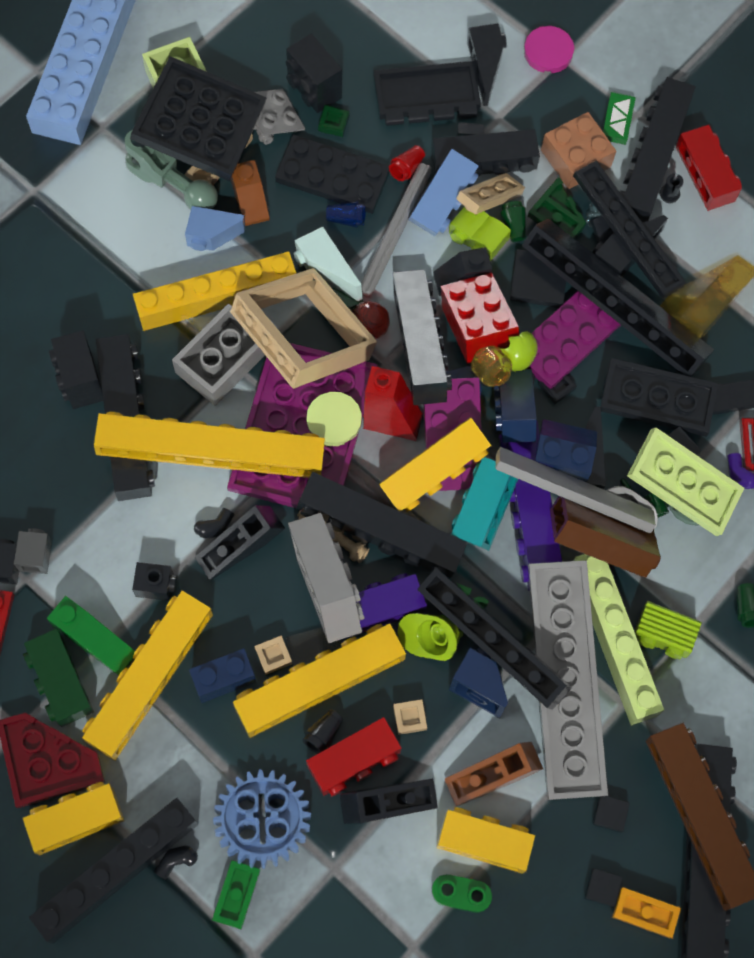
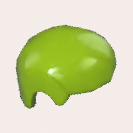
M528 331L522 332L519 336L509 337L510 346L507 349H498L496 361L499 365L516 372L525 370L532 364L537 355L538 344L533 334Z

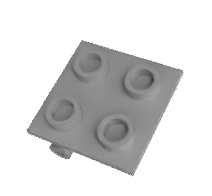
M284 89L255 92L267 97L265 106L254 127L261 142H264V144L271 143L274 134L305 130Z

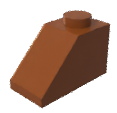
M255 160L238 164L231 178V183L240 213L244 215L245 226L270 220Z

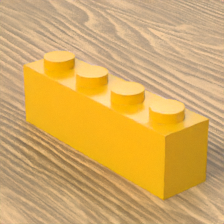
M468 418L380 482L379 485L398 511L405 509L406 512H409L420 504L418 498L428 493L431 496L443 487L441 482L449 476L455 479L466 470L464 465L473 459L476 463L488 455L487 448L491 444L473 419Z

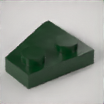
M559 177L529 210L527 216L537 224L549 218L574 239H576L586 225L583 216L576 210L574 200L571 196L568 197L564 190L563 181Z

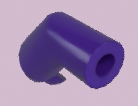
M729 454L727 456L729 477L744 487V489H754V474L742 467L741 454Z

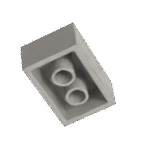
M229 303L172 359L175 373L214 406L265 356L231 314L232 306Z

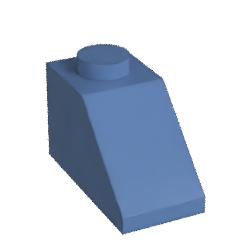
M192 206L185 231L187 246L197 251H214L244 233V215Z

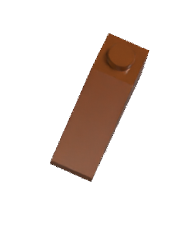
M523 742L445 778V782L455 806H459L543 770V766L533 743Z

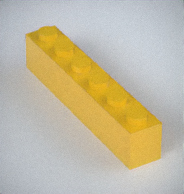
M285 252L134 293L133 297L143 331L222 310L228 303L231 306L233 305L236 293L297 273L290 252Z
M181 591L178 597L173 596L166 606V611L168 612L162 621L158 619L153 624L149 632L151 637L147 643L139 645L133 655L135 660L130 668L122 670L117 678L116 683L118 685L113 693L108 692L104 696L99 706L102 709L96 718L91 717L83 728L82 732L85 734L82 738L84 741L114 761L117 760L213 616L210 607L184 591Z
M389 623L385 626H382V624L375 625L367 630V635L359 639L356 637L349 638L341 643V648L333 652L330 649L325 650L315 656V661L307 665L304 662L299 663L289 669V674L281 678L278 675L273 676L263 682V687L255 691L251 688L239 693L236 696L237 700L233 701V704L249 738L404 661L406 653L391 624Z

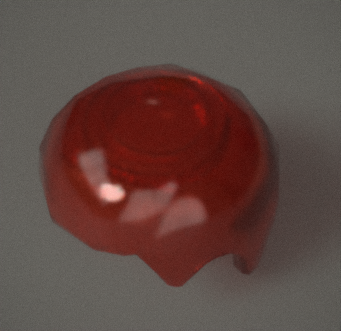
M363 301L351 310L375 340L386 334L390 325L389 312L381 303Z

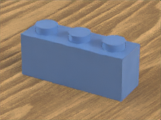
M451 149L408 220L433 236L437 235L439 231L444 233L451 222V219L448 218L451 210L457 211L461 205L456 200L459 192L465 189L466 186H473L479 176L475 173L478 165Z

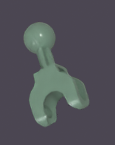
M132 130L125 136V149L128 153L125 157V163L129 171L141 180L154 183L161 188L168 182L184 194L185 203L190 210L192 206L213 209L216 206L218 193L212 183L202 179L192 181L176 170L177 159L147 146H144V148L134 146L130 139ZM135 158L139 165L134 164L132 160Z

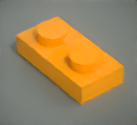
M622 887L612 918L667 938H673L681 908Z

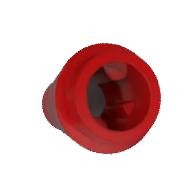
M415 145L393 158L389 165L391 175L398 181L410 179L418 165L425 158L424 150L420 146Z

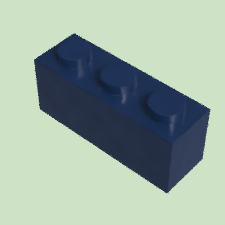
M532 369L516 372L499 370V381H494L496 431L502 432V442H536L537 419Z

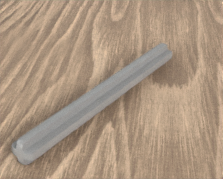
M424 163L418 165L361 282L362 295L372 296L431 175L432 168Z

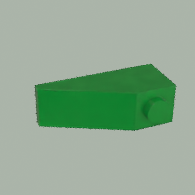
M66 595L47 617L55 629L57 628L59 632L118 676L134 659L135 650Z

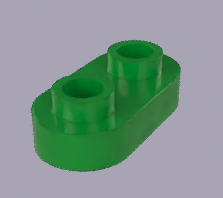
M449 874L439 876L431 888L432 897L439 905L474 913L487 909L492 900L491 890L484 882ZM445 884H449L453 889L452 894L449 896L442 893L441 889ZM473 891L481 892L482 900L480 902L473 901L471 897Z

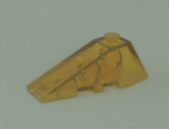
M737 255L669 295L660 307L702 339L754 278V266Z

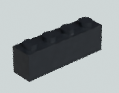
M535 129L434 138L432 141L431 154L435 174L451 149L477 164L478 168L475 173L479 176L484 174L502 175L507 172L516 171L522 173L537 170L540 159Z

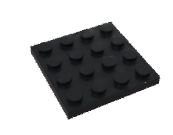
M170 56L131 132L130 139L230 181L265 106L267 97Z

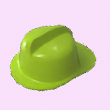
M410 613L403 617L398 625L399 641L408 652L419 657L446 661L454 656L459 639L463 636V631L459 630L445 615Z

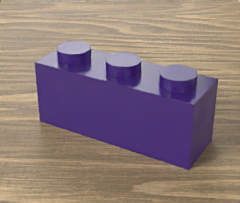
M407 573L393 577L391 579L392 582L381 585V582H375L367 585L364 591L359 592L361 601L358 602L364 615V619L360 620L362 633L367 632V630L378 624L385 626L389 623L401 621L403 617L410 613L423 614L426 612L427 605L424 596L417 590L420 585L416 574L410 576Z

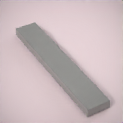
M500 447L496 453L495 469L645 532L651 533L656 526L654 510Z

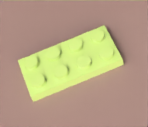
M658 428L650 430L627 475L633 481L715 536L723 534L744 490V487Z

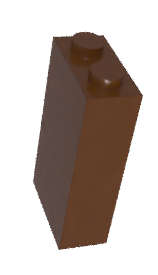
M558 496L550 509L554 542L644 578L648 576L652 569L658 566L661 555L654 529L651 533L645 532L561 496Z

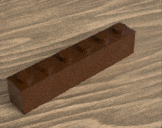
M684 722L651 735L646 740L648 748L724 911L753 900L754 870L748 860L750 858L749 850L743 841H739L735 829L737 827L735 820L729 812L726 813L721 803L723 801L722 793L716 784H712L710 780L708 763L703 756H699L694 746L696 745V738L690 728L686 729Z

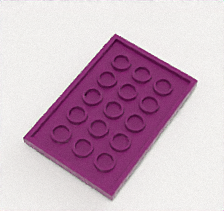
M290 343L305 363L332 354ZM266 358L245 429L257 427L266 432L285 430L293 435L311 433L307 426V410L313 400L321 394L328 392H342L352 397L359 405L362 413V424L365 390L372 366L377 367V364L363 362L293 389L271 361ZM359 432L354 439L345 442L344 445H324L321 476L343 486L345 485ZM232 470L227 490L296 508L309 478Z

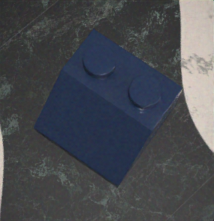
M543 419L534 461L587 483L592 472L597 447V431Z
M470 648L454 675L449 690L500 719L508 704L497 664L491 660L492 658L484 650L477 649L475 651Z

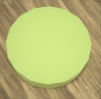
M342 392L321 394L312 401L307 410L308 429L311 433L325 438L324 445H344L345 442L354 439L361 428L362 413L359 405L352 397Z

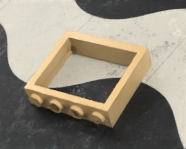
M314 268L238 292L231 308V314L293 389L370 360L377 344L372 334L369 333ZM306 294L350 347L305 363L261 309Z

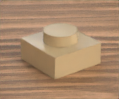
M282 636L255 646L265 675L292 665V660Z
M422 699L393 704L398 735L427 730Z

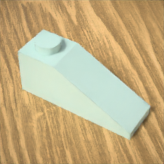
M323 227L295 240L296 252H294V257L300 267L304 266L306 270L314 268L329 286L337 288L356 301L363 299L361 283Z

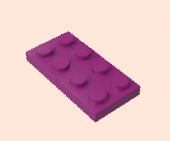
M578 291L531 333L538 344V351L534 361L526 369H532L535 378L551 389L617 330L621 324Z
M479 378L452 379V390L447 391V402L424 404L426 449L468 418H472L481 430ZM473 459L464 465L466 470L455 479H452L450 476L441 482L443 487L438 491L470 489L474 480V468L481 460L476 463Z

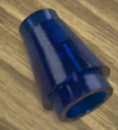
M358 201L327 206V221L355 228L358 225L364 226L366 208L364 204H359Z

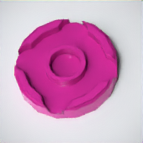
M544 26L533 30L527 36L524 45V56L528 64L535 70L543 73L545 71L558 73L566 69L571 63L574 53L573 40L568 33L553 26Z

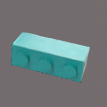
M484 457L474 468V480L470 489L468 488L463 495V506L460 514L456 515L452 522L451 528L453 531L451 535L489 551L518 478L496 470V461Z

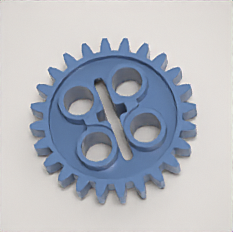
M259 770L257 778H253L252 774L247 772V781L243 782L237 776V786L235 788L229 784L226 785L228 796L219 794V801L223 805H215L214 807L215 813L220 815L213 818L214 825L220 826L215 830L216 837L224 836L220 840V847L223 848L230 845L227 851L228 856L231 857L238 853L239 864L245 858H248L250 868H253L256 860L261 862L262 869L266 868L267 860H271L276 867L278 866V857L281 856L284 860L289 861V850L294 853L299 852L296 842H306V837L301 832L310 831V825L305 823V821L311 820V813L304 811L309 808V802L300 801L304 797V791L294 792L296 788L295 781L288 785L285 784V774L279 780H276L273 770L268 778L264 777L262 770ZM261 793L264 794L265 844L260 843L258 796ZM278 798L284 801V805L281 808H273L269 805V802L272 799ZM244 800H251L255 804L249 810H243L239 807V804ZM279 827L284 829L286 833L280 838H274L270 835V831ZM245 829H251L256 833L253 838L248 840L241 838L239 834Z

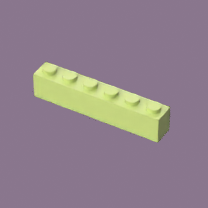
M586 554L576 556L573 561L587 560L592 624L630 725L658 717L664 711V707L608 563Z

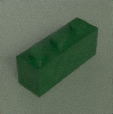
M57 628L25 642L24 645L27 652L23 653L28 668L30 670L34 668L38 678L34 679V683L41 696L45 694L49 704L45 706L51 722L56 720L61 727H64L94 713L62 635Z

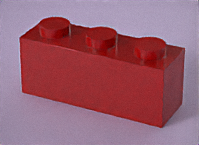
M709 125L682 133L677 142L676 149L707 211L736 202L742 189L741 181L737 175H734L730 159L723 153L717 134L713 133Z
M383 717L306 760V765L323 796L330 793L333 797L347 789L345 784L356 778L357 782L372 775L371 769L380 764L386 767L399 759L397 754L401 752V746Z

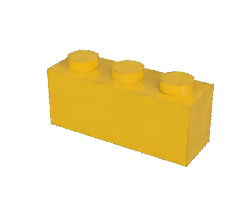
M99 782L87 787V792L76 796L75 793L59 798V804L47 808V805H41L29 811L30 815L24 817L23 821L34 853L42 855L125 821L113 787L110 784L104 785V782Z
M454 807L453 811L447 810L437 848L523 874L527 870L535 835L529 834V829L524 826L512 824L511 828L499 825V819L490 816H483L482 819L471 817V811Z

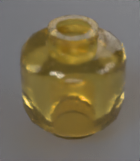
M486 346L475 353L471 362V369L484 385L494 387L503 385L508 381L511 376L512 363L500 348Z

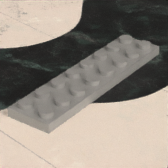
M587 560L529 564L528 573L535 654L572 687L553 710L546 708L539 701L547 799L608 796Z

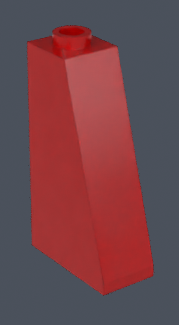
M372 366L365 390L363 429L417 441L423 414L418 405H413L411 392L401 373Z

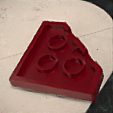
M27 713L0 720V739L16 808L80 791L99 782L105 783L97 752L74 741L72 738L49 727Z

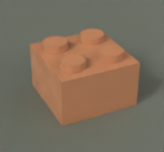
M589 112L546 133L541 148L542 153L568 190L578 185V182L573 177L576 171L596 160L605 171L612 167L616 154L615 148Z

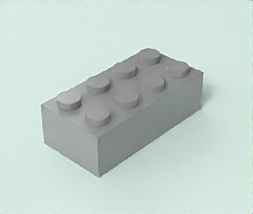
M321 513L288 523L296 559L328 643L362 633L360 620L364 619V615L358 602L361 601L356 584L349 582V580H352L348 564H343L340 561L343 559V554L339 543L332 541V539H335L331 523H325Z

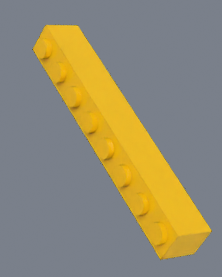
M107 412L106 414H98L94 448L96 455L310 478L312 472L321 475L325 438H321L313 433L293 435L285 430L266 432L257 427L238 429L230 424L210 426L202 421L183 423L174 418L155 420L146 415L128 417L118 412Z

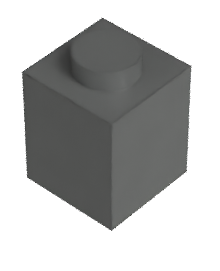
M35 528L28 529V532L19 531L14 565L19 572L48 574L52 540L48 533Z

